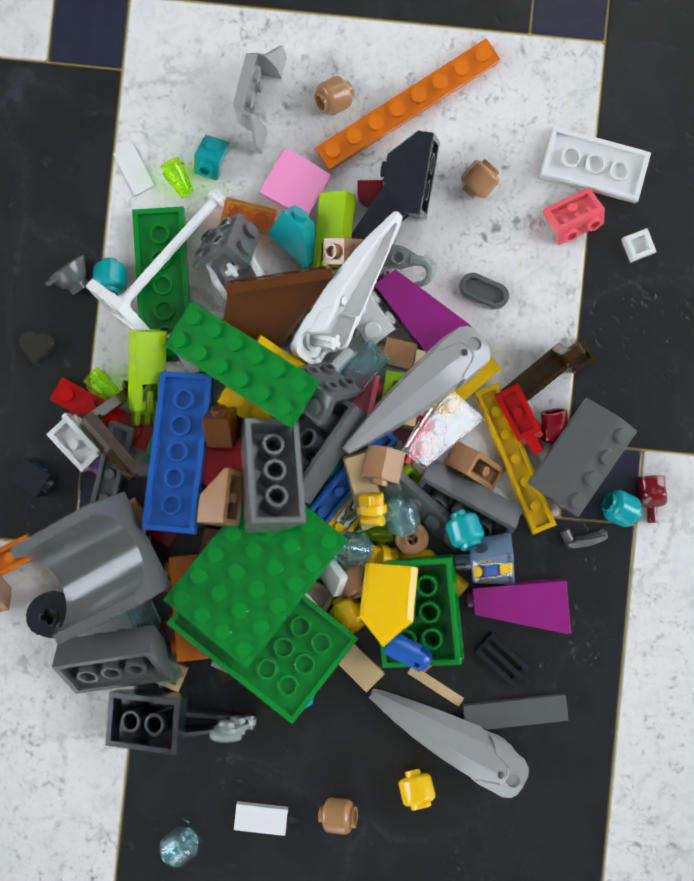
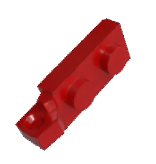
M519 383L495 394L494 396L516 439L521 442L522 446L528 443L534 455L543 451L544 447L539 437L544 435L542 427Z

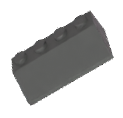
M585 398L527 483L561 509L579 517L637 431L621 417L594 401Z
M346 399L336 401L326 424L319 425L304 412L298 418L304 500L309 505L346 451L342 448L367 416L361 409Z
M245 418L240 429L245 532H275L305 524L306 513L298 420L293 428L278 419Z
M431 458L417 482L420 488L450 514L460 510H465L466 513H475L484 530V537L504 533L512 534L517 527L523 507L434 458Z
M154 625L119 629L118 631L95 633L80 637L75 636L57 645L52 663V668L76 694L171 680L165 639Z

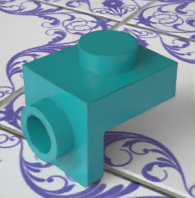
M205 134L194 154V173L218 180L220 166L229 150V142Z

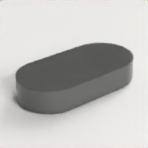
M468 273L460 281V293L465 298L480 305L497 310L508 302V289L494 280L477 273Z

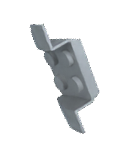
M278 46L266 54L246 53L233 102L238 122L247 130L252 131L254 146L259 151V154L263 152L267 130L263 123L255 116L257 111L255 98L257 92L261 93L264 77H261L262 74L279 79L282 78L287 59L286 52L282 46Z

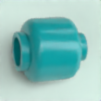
M104 258L93 266V279L117 296L126 290V267L118 262L117 259Z
M622 490L608 493L601 504L604 518L621 527L633 525L639 521L642 515L640 500Z
M460 510L450 515L452 520L446 524L445 528L452 545L455 548H461L462 551L479 546L481 539L484 537V530L478 516L475 513H466L465 510Z

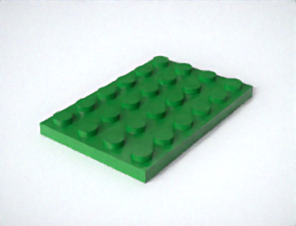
M243 500L239 526H222L163 599L246 669L348 542L346 537L307 506H305L306 523L303 525L275 532H245Z
M305 595L246 669L177 611L167 622L171 628L291 724L294 723L359 639Z

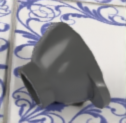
M84 255L64 265L52 274L45 284L50 286L54 283L62 289L69 290L72 295L82 290L89 283L85 278L86 264Z

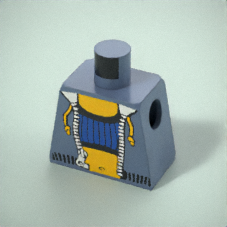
M511 533L483 537L479 546L470 549V554L455 555L456 570L471 569L474 583L515 584Z

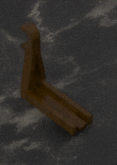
M579 342L574 343L570 347L557 343L502 388L501 391L519 383L529 401L576 363V358L586 350Z
M123 380V390L85 415L80 425L130 482L138 475L142 468L101 422L128 401V381Z

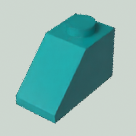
M294 205L281 213L268 235L306 269L313 264L316 237L315 226L307 213Z

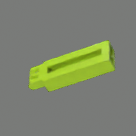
M347 190L320 193L313 268L327 266L323 263V240L325 238H352L356 195ZM330 265L333 277L342 265Z
M160 329L129 330L128 408L131 409L132 426L140 425V416L142 425H149L150 421L152 425L155 424L161 371H166V347L164 344L166 343L167 332ZM149 384V390H144L146 401H142L143 385Z

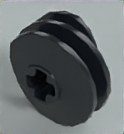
M57 591L46 592L34 598L29 604L26 612V623L33 633L46 638H54L53 635L60 630L66 617L64 593ZM49 612L55 613L56 618L49 616Z

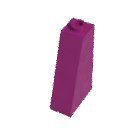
M396 269L391 273L387 270L378 276L374 289L396 316L398 322L413 342L417 344L419 350L427 352L440 339L462 326L471 327L469 323Z
M562 578L517 581L515 584L470 585V592L466 593L467 608H471L475 615L565 634L571 633L567 581Z

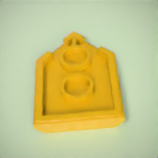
M374 563L365 564L359 617L383 647L398 633L413 623L418 568Z

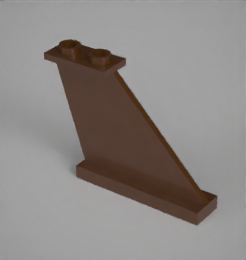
M330 265L226 281L227 299L223 321L255 341L259 335H262L281 348L328 282L333 278L332 268Z

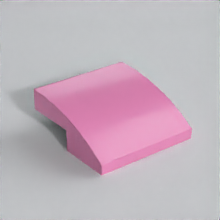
M284 148L259 193L286 209L296 205L309 216L331 175L307 159Z

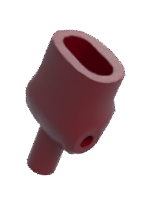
M553 408L541 412V427L544 434L541 436V439L545 443H551V447L568 424L567 409Z
M664 475L638 476L637 498L640 500L641 507L647 508V523H658L657 507L664 506L667 503Z

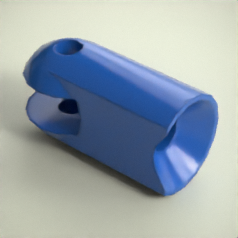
M399 633L387 644L383 653L416 671L427 670L432 661V653L428 648Z

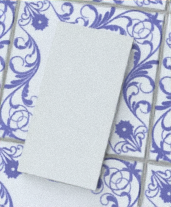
M552 126L538 177L583 190L589 187L594 193L636 204L639 200L651 152Z

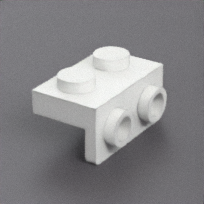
M375 289L372 290L359 324L356 326V329L360 331L361 336L370 348H373L389 334L399 329L396 325L398 319L390 309L387 311L381 305L383 299Z
M64 413L61 416L63 419L46 435L81 472H84L101 456L102 449L80 425L82 418L79 415Z

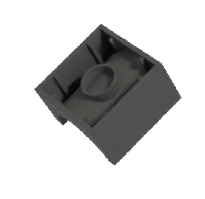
M125 491L86 505L9 548L14 558L22 556L31 557L42 562L54 573L61 584L66 599V617L60 630L53 635L57 645L137 607L172 586L144 529H141L142 525Z

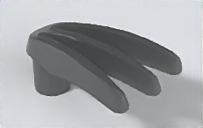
M569 528L560 531L564 545L567 548L591 546L608 538L607 530H604V528L573 537Z

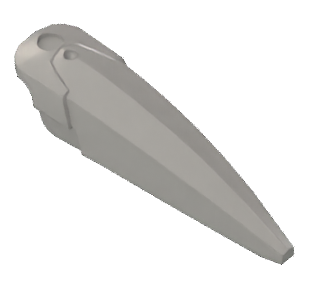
M462 326L440 339L426 352V356L417 361L364 418L342 448L346 453H353L403 426L445 399L454 389L458 390L474 378L488 363L491 356L490 347L484 338L474 328Z
M374 688L370 692L369 698L396 724L434 754L468 775L477 784L503 798H512L523 788L529 776L528 765L525 759L504 738L483 730L477 724L416 701Z

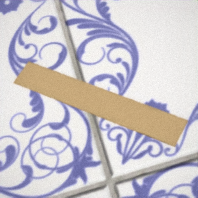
M410 668L408 671L409 675L458 707L464 698L425 672L416 671L413 668Z

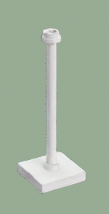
M214 189L207 194L209 200L123 295H115L94 279L86 285V288L114 317L131 329L150 330L131 309L130 302L216 207L222 208L224 206L226 198L219 190Z

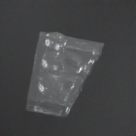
M452 391L445 399L430 409L403 451L419 465L427 467L485 418Z

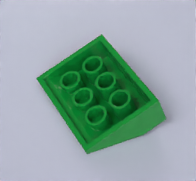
M454 554L428 555L374 562V564L418 568L413 623L399 634L430 650L432 661L429 666L461 665L464 659ZM380 643L382 668L409 667L383 654L387 645L383 647Z

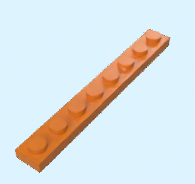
M484 39L315 147L317 154L330 172L499 64V56L488 39Z

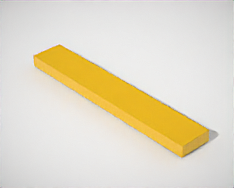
M496 383L473 394L517 501L523 507L522 513L529 530L534 535L557 524L545 496L527 483L535 471L524 445L522 446L521 442L516 439L494 396L501 392L499 384Z

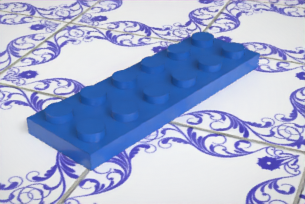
M161 371L141 529L187 534L197 533V509L202 491L207 448L202 418L212 406L215 380L208 374Z

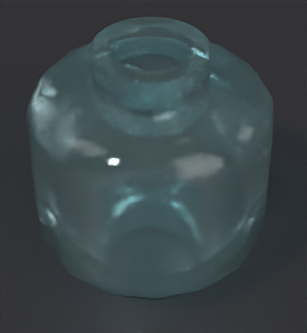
M402 496L389 499L387 511L383 513L388 531L398 537H407L415 533L420 524V516L414 501L409 498H402Z
M344 531L341 533L348 539V542L336 556L341 564L362 566L372 558L374 546L367 534L355 531Z
M178 826L167 834L160 842L162 860L175 868L182 867L197 854L199 848V840L195 831L191 828Z

